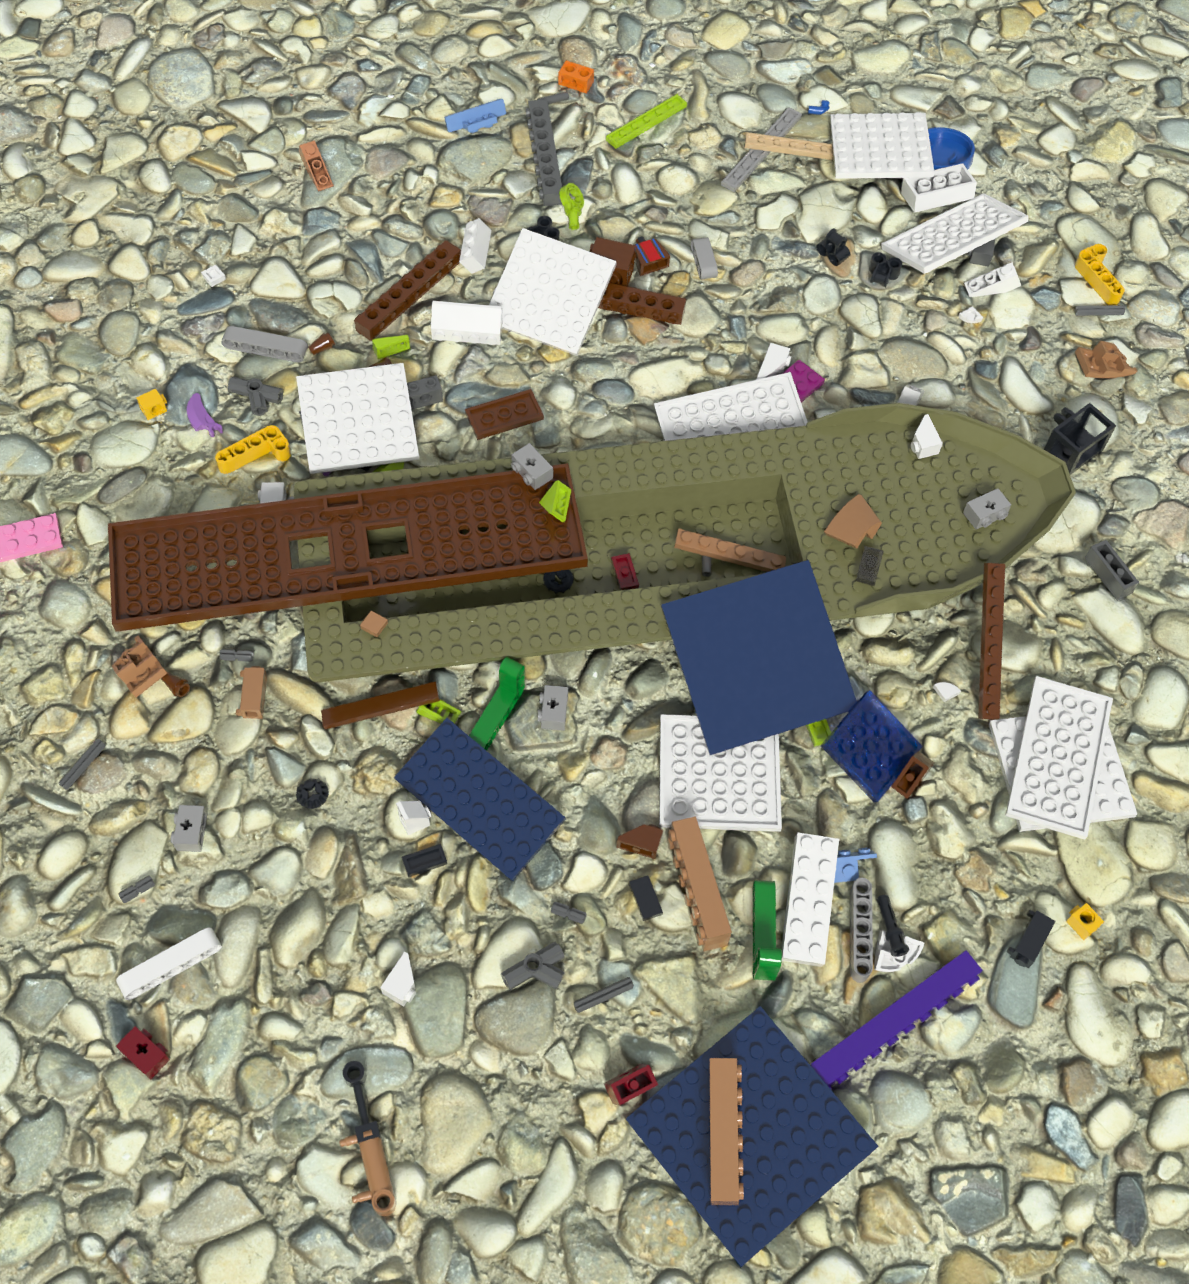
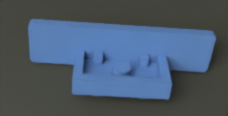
M501 98L445 116L447 131L453 132L464 128L468 132L474 133L483 127L490 128L493 124L498 123L497 117L506 114L504 100Z
M859 848L858 852H850V850L838 851L834 883L856 881L859 878L857 860L877 858V853L870 850V848Z

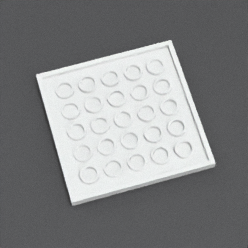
M853 113L830 115L836 179L934 177L926 113Z
M522 228L489 305L502 306V328L504 330L578 356L617 263L606 257Z
M404 363L296 376L310 474L419 460Z
M661 715L659 827L671 828L673 821L696 816L700 829L781 832L779 734L709 755L697 716Z
M1026 716L991 720L989 722L1009 795ZM1109 725L1090 823L1134 818L1137 816ZM1016 819L1019 832L1047 829Z

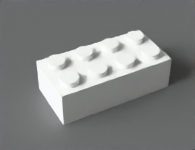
M962 163L934 170V177L903 178L901 194L915 213L974 199L977 182Z

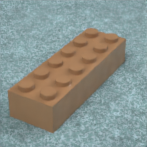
M696 816L673 821L671 830H668L669 837L667 838L669 849H673L675 855L673 856L674 867L678 868L680 875H678L679 884L681 887H684L686 892L684 894L685 904L687 907L690 906L692 912L690 914L692 926L696 925L698 932L696 933L698 946L702 945L703 952L728 946L732 931Z
M710 1058L711 1205H739V1200L744 1198L743 1183H739V1176H743V1159H738V1152H743V1135H738V1128H742V1111H738V1105H742V1088H737V1082H741L742 1066L737 1065V1058Z

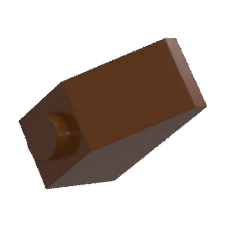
M918 751L911 757L891 787L908 799L935 762Z
M643 824L618 836L616 848L656 859L663 830L653 824Z

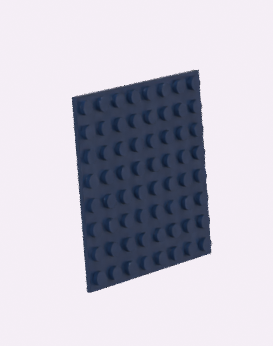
M809 560L661 605L709 755L859 708Z
M761 1006L626 1118V1121L740 1267L746 1264L879 1147ZM710 1058H737V1065L742 1066L741 1082H737V1088H742V1105H738V1111H742V1128H738V1135H743V1152H738V1159H743V1176H739V1183H743L744 1198L739 1200V1205H711Z

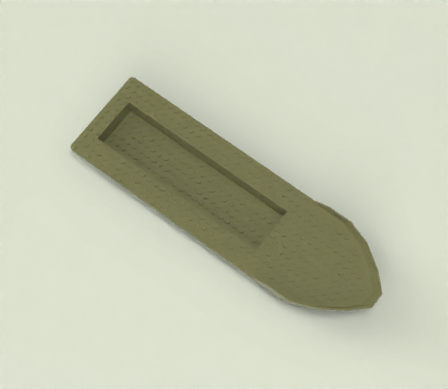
M903 403L846 408L810 421L806 426L541 454L551 466L569 464L588 557V567L569 569L573 574V584L570 589L564 593L558 592L556 594L554 591H548L543 581L545 573L302 606L307 672L312 681L326 682L504 660L505 657L517 659L672 640L662 611V604L767 573L711 558V576L705 577L702 575V555L674 548L678 529L785 556V567L809 560L830 621L929 609L980 586L983 583L984 563L1005 564V569L1050 531L1075 496L1076 491L1066 462L1021 436L958 412ZM928 414L943 444L939 454L918 459L916 453H913L911 449V442L924 416ZM512 458L301 480L294 485V499L514 470L511 466ZM999 488L1011 504L1008 516L1003 520L992 522L988 527H981L976 530L963 514L967 502ZM860 494L882 524L873 539L865 536L856 549L827 536L824 531L837 513L851 499ZM500 524L497 526V528L506 529L507 526L505 524ZM405 526L367 530L370 559L409 554ZM480 527L478 530L480 532H486L488 528ZM462 529L459 531V533L465 535L468 534L469 531L467 529ZM328 536L297 540L299 568L331 564ZM630 553L639 588L620 591L611 557ZM556 576L555 581L561 585V580ZM370 611L388 619V624L378 637L360 628L361 623Z

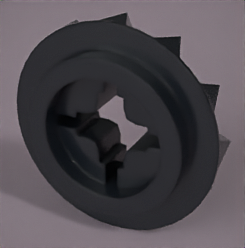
M570 570L547 572L543 577L544 586L548 588V591H554L555 594L558 592L564 593L573 584V574ZM556 576L561 580V585L555 581Z
M311 777L309 780H302L296 792L299 804L308 809L322 806L329 795L326 783L319 778L312 779ZM315 787V791L317 794H312V796L309 798V793L307 791H311Z

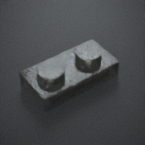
M865 546L856 577L857 582L875 586L884 551Z

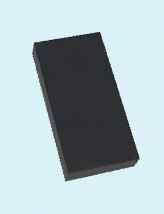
M441 844L402 856L408 878L447 865Z
M649 876L629 881V886L642 920L646 921L663 915Z

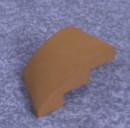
M1100 341L1093 350L1078 347L1075 351L1086 377L1118 378L1133 375L1137 372L1135 367L1132 368L1127 364V358L1114 343Z
M858 494L837 513L824 533L857 549L865 536L873 539L882 523L863 496Z
M139 635L134 638L136 643L130 649H125L121 657L112 665L115 673L136 698L167 674L162 664Z

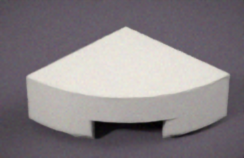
M972 306L959 313L958 318L967 323H979L982 321L983 316Z
M947 682L936 683L933 686L943 702L959 695L961 692L958 687Z

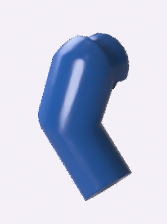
M822 100L820 106H809L808 114L821 115L830 108V102Z

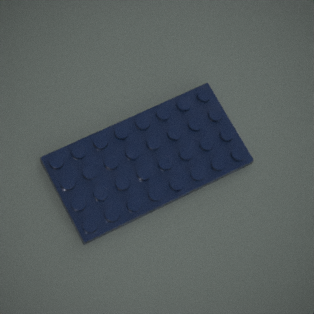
M448 718L441 723L394 777L395 780L512 881L515 880L566 820L565 816Z

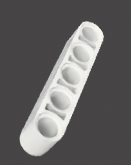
M212 928L203 929L117 977L116 982L124 999L131 1000L218 952L222 946Z

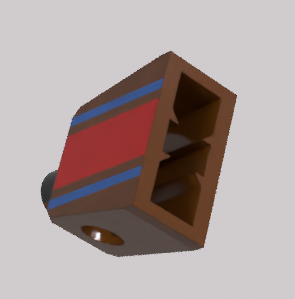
M643 236L636 239L635 263L640 276L669 267L670 254L657 239L646 241Z

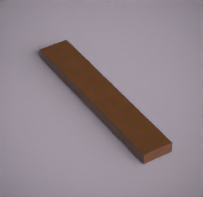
M436 681L321 710L323 727L326 730L438 702L440 699Z

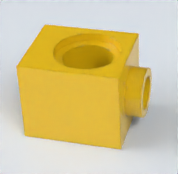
M156 389L136 397L139 407L147 420L167 412L165 406L167 401L164 395L159 394Z
M1087 903L1081 908L1079 905L1075 906L1069 912L1071 916L1066 921L1083 940L1088 938L1104 923ZM1080 917L1085 918L1087 923L1082 922Z

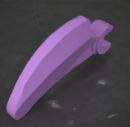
M193 394L187 404V416L191 426L195 431L208 430L211 437H215L214 430L223 433L222 426L215 423L205 410L200 394Z

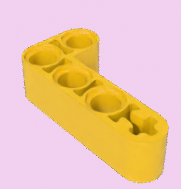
M1095 244L1080 251L1075 263L1076 270L1106 304L1118 305L1125 289L1102 263L1107 253L1106 246Z
M270 425L219 451L215 455L219 471L223 474H228L269 452H272L277 460L286 461L291 457L288 440L279 428Z

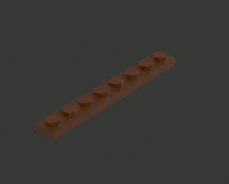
M984 563L978 719H1000L1005 564Z

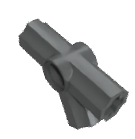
M230 377L228 381V392L248 396L252 414L262 416L268 412L266 401L279 404L283 399L284 391L282 388L262 384L259 379L245 380Z
M555 941L536 953L528 954L524 960L503 971L500 975L509 990L530 978H535L557 989L565 972L553 965L564 959L565 956L561 947ZM535 962L538 968L530 969L527 964Z

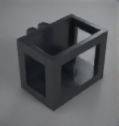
M1091 403L1076 413L1069 410L1068 407H1064L1061 410V414L1056 413L1053 417L1058 426L1052 430L1044 450L1065 461L1071 475L1104 450L1116 425ZM1091 414L1106 426V429L1096 437L1085 429Z

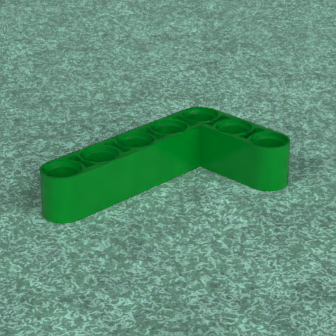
M509 657L504 658L499 668L500 686L469 734L486 751L494 741L525 688V665Z
M754 880L753 980L775 981L782 962L781 948H776L775 881Z

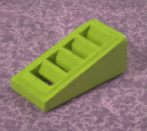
M408 335L372 340L373 351L377 359L410 349Z
M440 700L430 703V709L426 708L428 704L419 706L416 713L440 724L448 717L449 713H453L450 720L455 724L462 711ZM435 706L439 708L436 713L433 712ZM442 710H446L444 716L442 717L440 713L442 712Z

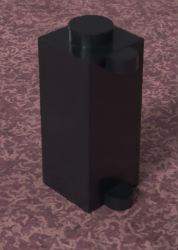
M1032 910L1027 912L1030 920L1016 947H1009L1007 949V953L1011 955L1010 958L1014 959L1016 964L1030 968L1035 962L1056 922L1043 913Z

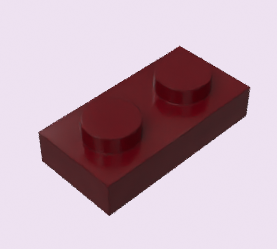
M630 553L611 557L620 591L638 589L639 582Z

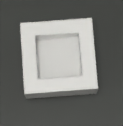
M217 265L201 272L202 277L211 287L226 280L224 273Z

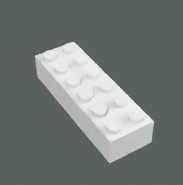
M797 833L795 836L781 946L782 961L818 967L825 965L839 839L805 833Z

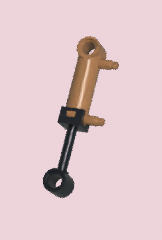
M350 1061L344 1066L342 1073L346 1084L354 1090L361 1125L354 1127L355 1135L345 1137L339 1143L341 1147L359 1144L369 1187L368 1191L352 1196V1201L357 1203L371 1199L372 1206L378 1215L389 1216L395 1211L396 1200L377 1121L370 1122L362 1089L367 1075L360 1062ZM353 1070L360 1071V1075L356 1079L349 1078V1074ZM383 1197L390 1199V1204L386 1208L378 1206L379 1200Z

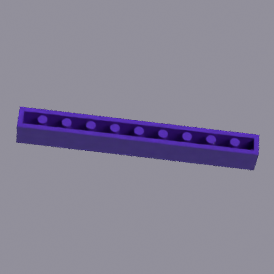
M965 950L811 1063V1067L832 1090L831 1085L835 1082L841 1084L849 1077L847 1073L853 1069L857 1072L864 1067L866 1059L869 1057L874 1059L883 1052L881 1048L885 1045L891 1047L899 1040L898 1036L904 1032L907 1035L916 1027L914 1025L919 1020L922 1023L932 1016V1010L937 1008L939 1011L948 1004L947 999L951 996L955 999L964 992L963 987L967 984L971 987L980 980L978 976L983 971L982 968Z

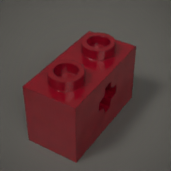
M135 1026L116 1045V1048L151 1080L170 1060L166 1055L168 1050L159 1042L155 1045L151 1041L153 1036L143 1028L140 1031ZM143 1049L148 1050L146 1054L142 1053L141 1051Z
M642 1063L604 1083L612 1104L622 1105L658 1085L650 1065Z

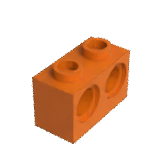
M567 60L558 72V85L586 94L594 82V69Z

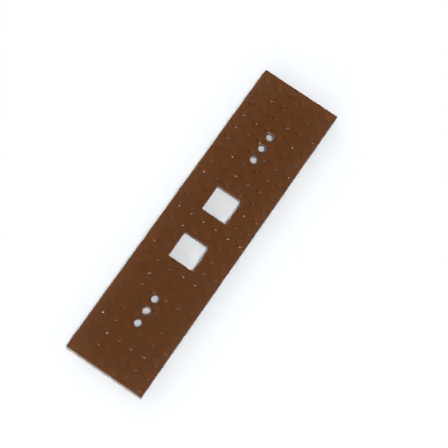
M569 464L552 465L553 479L536 490L524 482L519 472L506 471L108 523L112 625L115 632L588 567V557ZM557 480L571 489L565 522H561L551 515L539 503ZM500 524H505L507 528L499 529L497 528V526ZM405 526L409 554L370 559L367 530ZM480 527L488 528L486 532H480L478 529ZM462 529H467L469 533L462 535L459 533V531ZM328 536L331 564L292 569L289 541ZM231 560L237 561L233 566L227 565ZM210 563L217 564L215 568H207ZM192 565L197 566L194 571L187 570Z

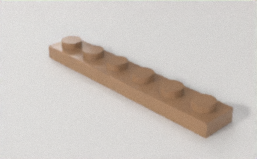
M678 529L674 548L765 572L783 568L786 563V557L682 529Z

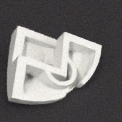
M881 930L879 932L874 970L894 972L901 970V967L906 964H912L923 949L924 942L903 936L905 944L909 947V952L903 956L894 957L890 953V943L885 938L886 931Z

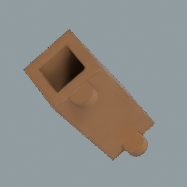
M259 666L244 668V670L240 671V676L243 677L240 709H236L235 714L243 718L263 719L267 683L265 668Z

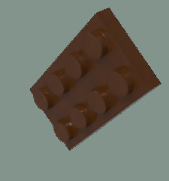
M531 389L465 409V414L477 440L544 420L542 410Z

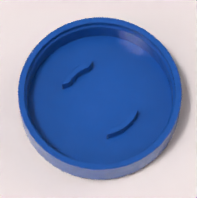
M944 127L928 129L934 170L962 163L967 170L971 167L975 146L966 134Z

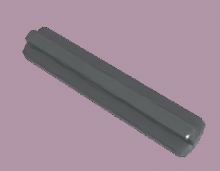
M1077 305L1075 307L1076 316L1124 315L1125 313L1124 305Z
M96 739L59 781L58 784L63 789L68 790L105 748L104 742Z
M626 977L574 1001V1008L577 1013L583 1012L633 989V982L630 977Z

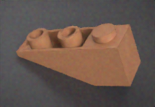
M315 140L300 145V157L318 192L334 187Z

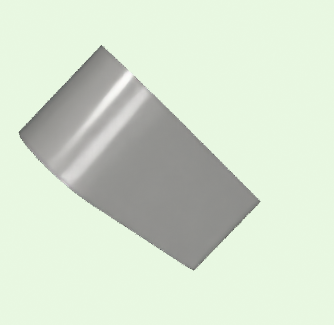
M709 238L692 239L691 250L700 280L717 278L718 269Z

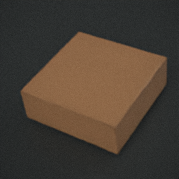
M370 611L361 623L360 628L378 637L388 624V619Z

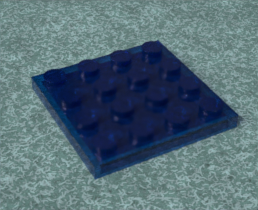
M871 690L863 694L821 744V747L874 803L882 798L898 778L911 757L923 747Z

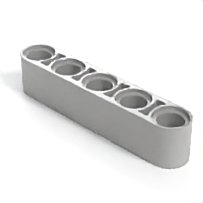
M228 326L221 340V344L230 350L292 362H302L308 348V344L301 339L235 326Z
M866 878L856 879L850 890V975L854 981L862 983L869 978L873 970L872 884ZM857 887H862L865 893L859 892ZM857 907H863L866 912H859ZM857 927H863L866 933L859 932ZM857 947H863L866 953H860ZM857 967L864 968L866 974L859 973Z

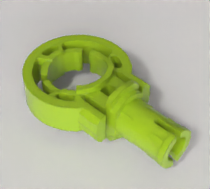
M568 183L561 187L559 196L564 206L565 215L569 218V229L577 230L580 227L578 218L582 214L581 209L584 207V197L581 190L575 184ZM569 193H571L573 197L575 196L574 200L571 199Z

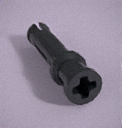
M880 895L876 901L886 927L885 938L890 943V953L894 957L903 956L909 952V947L904 942V932L897 924L889 896Z

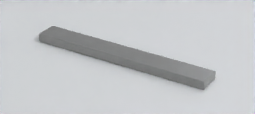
M788 107L764 135L785 137L801 119L802 113ZM750 149L721 181V186L735 193L771 151Z

